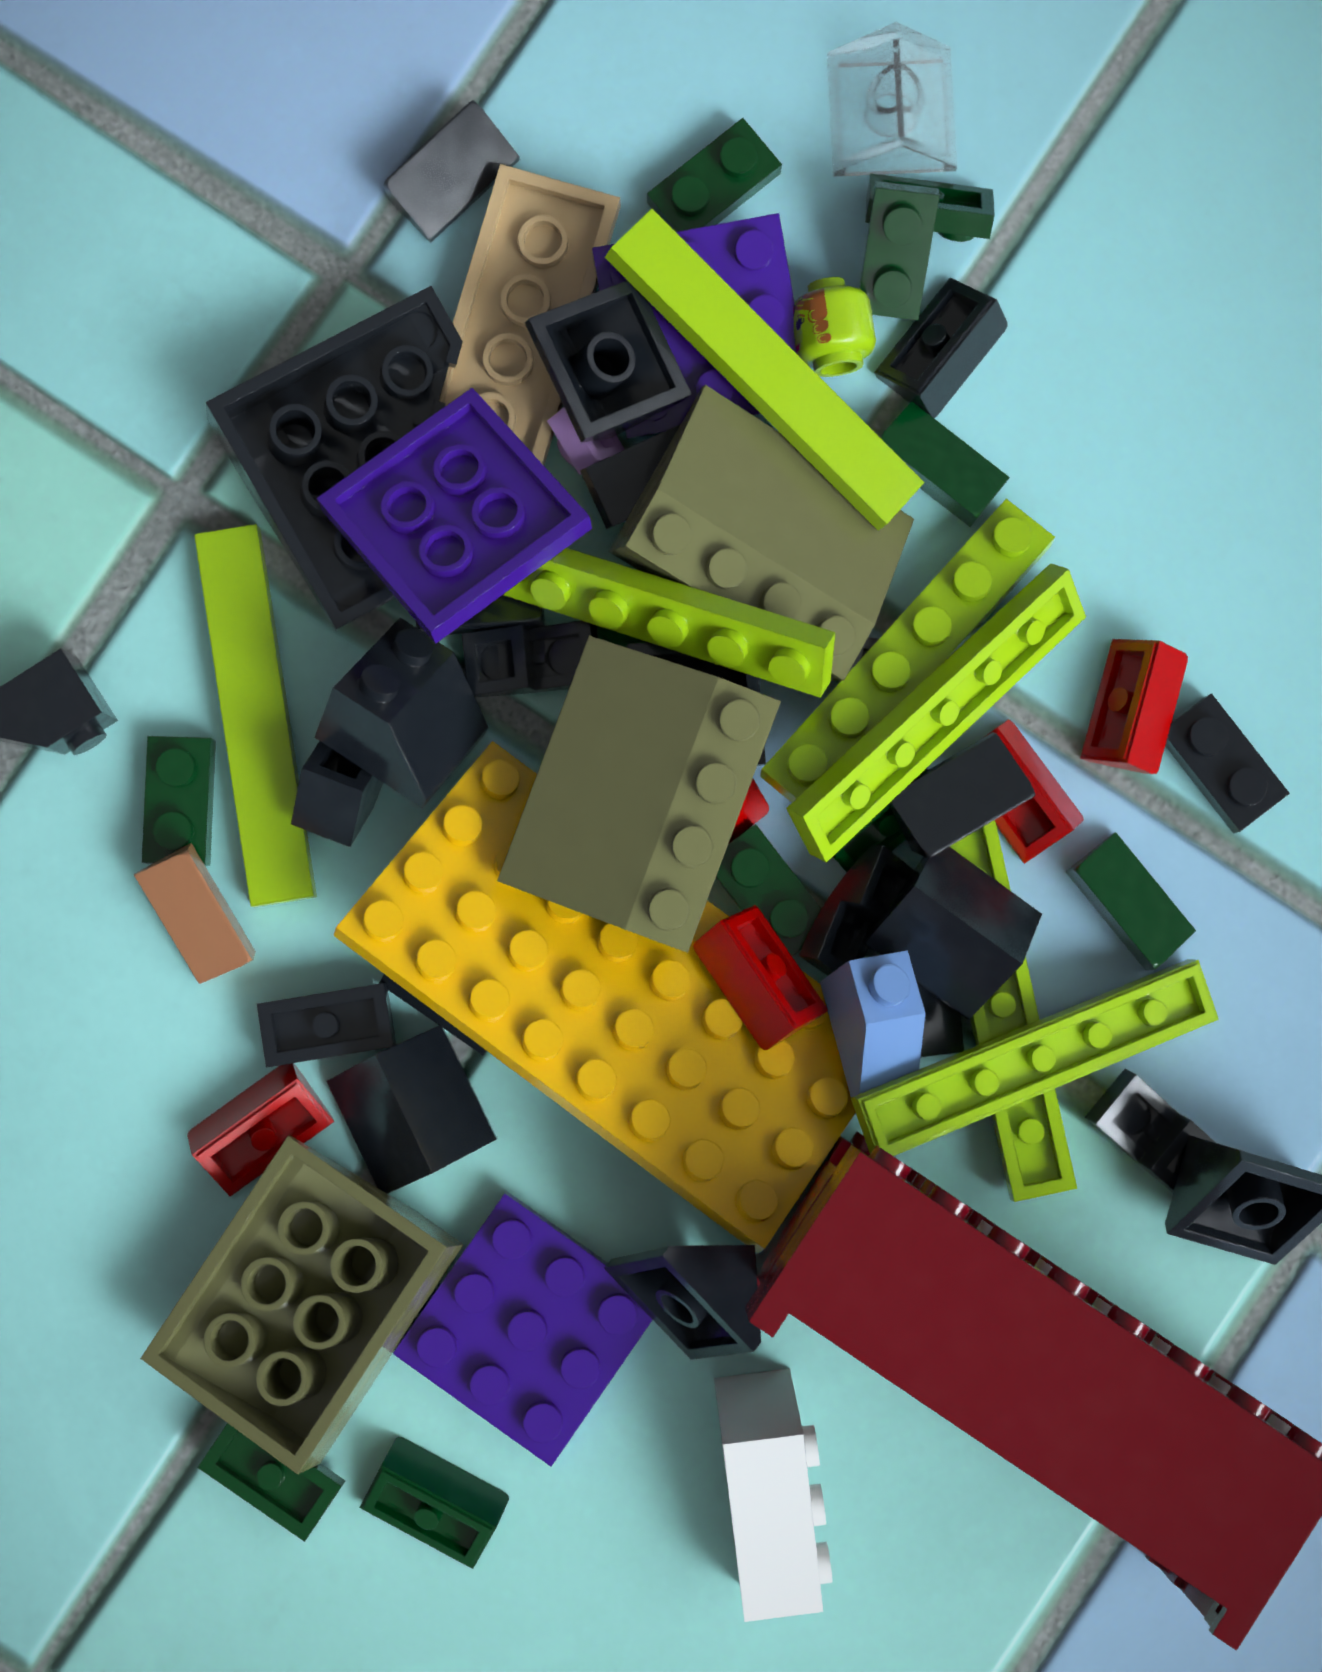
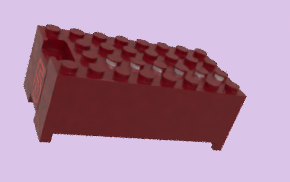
M857 1131L850 1142L842 1136L838 1138L766 1248L756 1254L758 1288L745 1306L750 1323L773 1338L788 1314H791L1145 1553L1146 1559L1159 1567L1167 1578L1193 1603L1205 1617L1204 1620L1210 1626V1633L1236 1651L1322 1517L1321 1442L876 1145L870 1154L864 1136Z

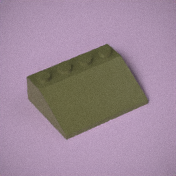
M704 385L692 403L609 552L639 571L835 632L831 681H844L876 624L914 518L900 510L886 526L878 531L780 432L707 385Z
M589 636L497 881L688 953L781 701L720 677Z
M287 1136L140 1359L293 1472L300 1474L322 1462L464 1244L411 1207L296 1138Z

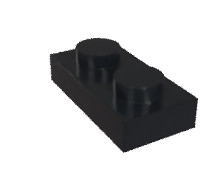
M1212 693L1205 696L1172 721L1165 745L1233 834L1241 832L1290 794Z
M387 983L257 1004L266 1068L390 1048L396 1045Z

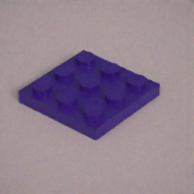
M779 213L676 232L796 353L793 320L794 297ZM614 244L592 248L599 291L627 281L605 258ZM649 302L692 395L626 430V439L662 433L680 425L704 385L715 390L750 414H761Z
M470 388L316 498L322 512L435 644L592 529L590 516L473 388Z
M506 1191L395 1349L393 1355L552 1467L653 1319L604 1269L608 1262Z

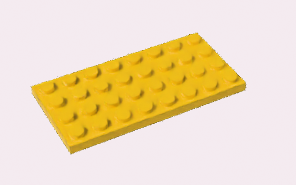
M492 741L337 925L334 937L745 1245H755V1252L757 1254L766 1248L856 1113L851 1101L828 1012L768 1050L761 1049L694 951L693 945L695 941L719 921L729 917L708 900L687 953L498 882L497 879L537 773ZM803 972L826 1005L820 983Z

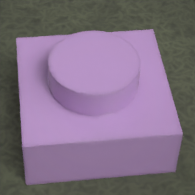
M564 407L547 420L558 439L557 445L561 455L570 465L575 467L579 475H581L580 470L625 450L617 436L611 439L580 442Z

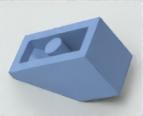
M908 950L850 960L820 982L851 1097L919 1070L925 1010Z

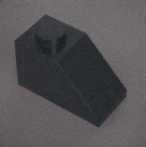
M61 648L0 687V741L64 755L71 751L73 755H78L101 743L107 736L104 729L118 721L80 660Z
M319 741L301 769L291 825L351 847L374 808L383 782Z

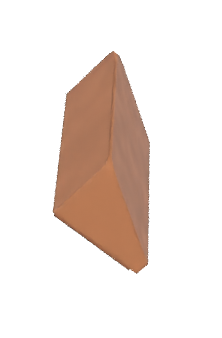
M192 843L134 874L199 984L239 968L254 959L255 949Z

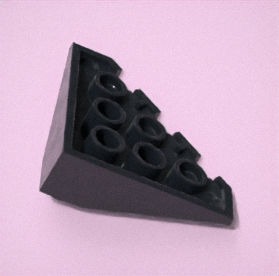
M432 286L413 294L206 402V415L210 426L335 631L392 600L393 594L322 512L316 498L445 407L446 403L439 401L448 367L455 368L457 365L463 341Z

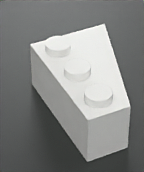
M788 1368L714 1378L744 1622L823 1612L820 1584L833 1582L828 1544L827 1542L816 1543L814 1526L826 1525L825 1507L821 1484L809 1485L807 1467L820 1466L814 1425L802 1426L791 1370Z

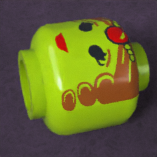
M827 277L811 282L807 286L808 293L794 301L793 320L797 355L821 377L842 376L861 369L864 365L863 359L873 352L876 344L872 310L868 295L860 288L845 286L844 279L840 277Z

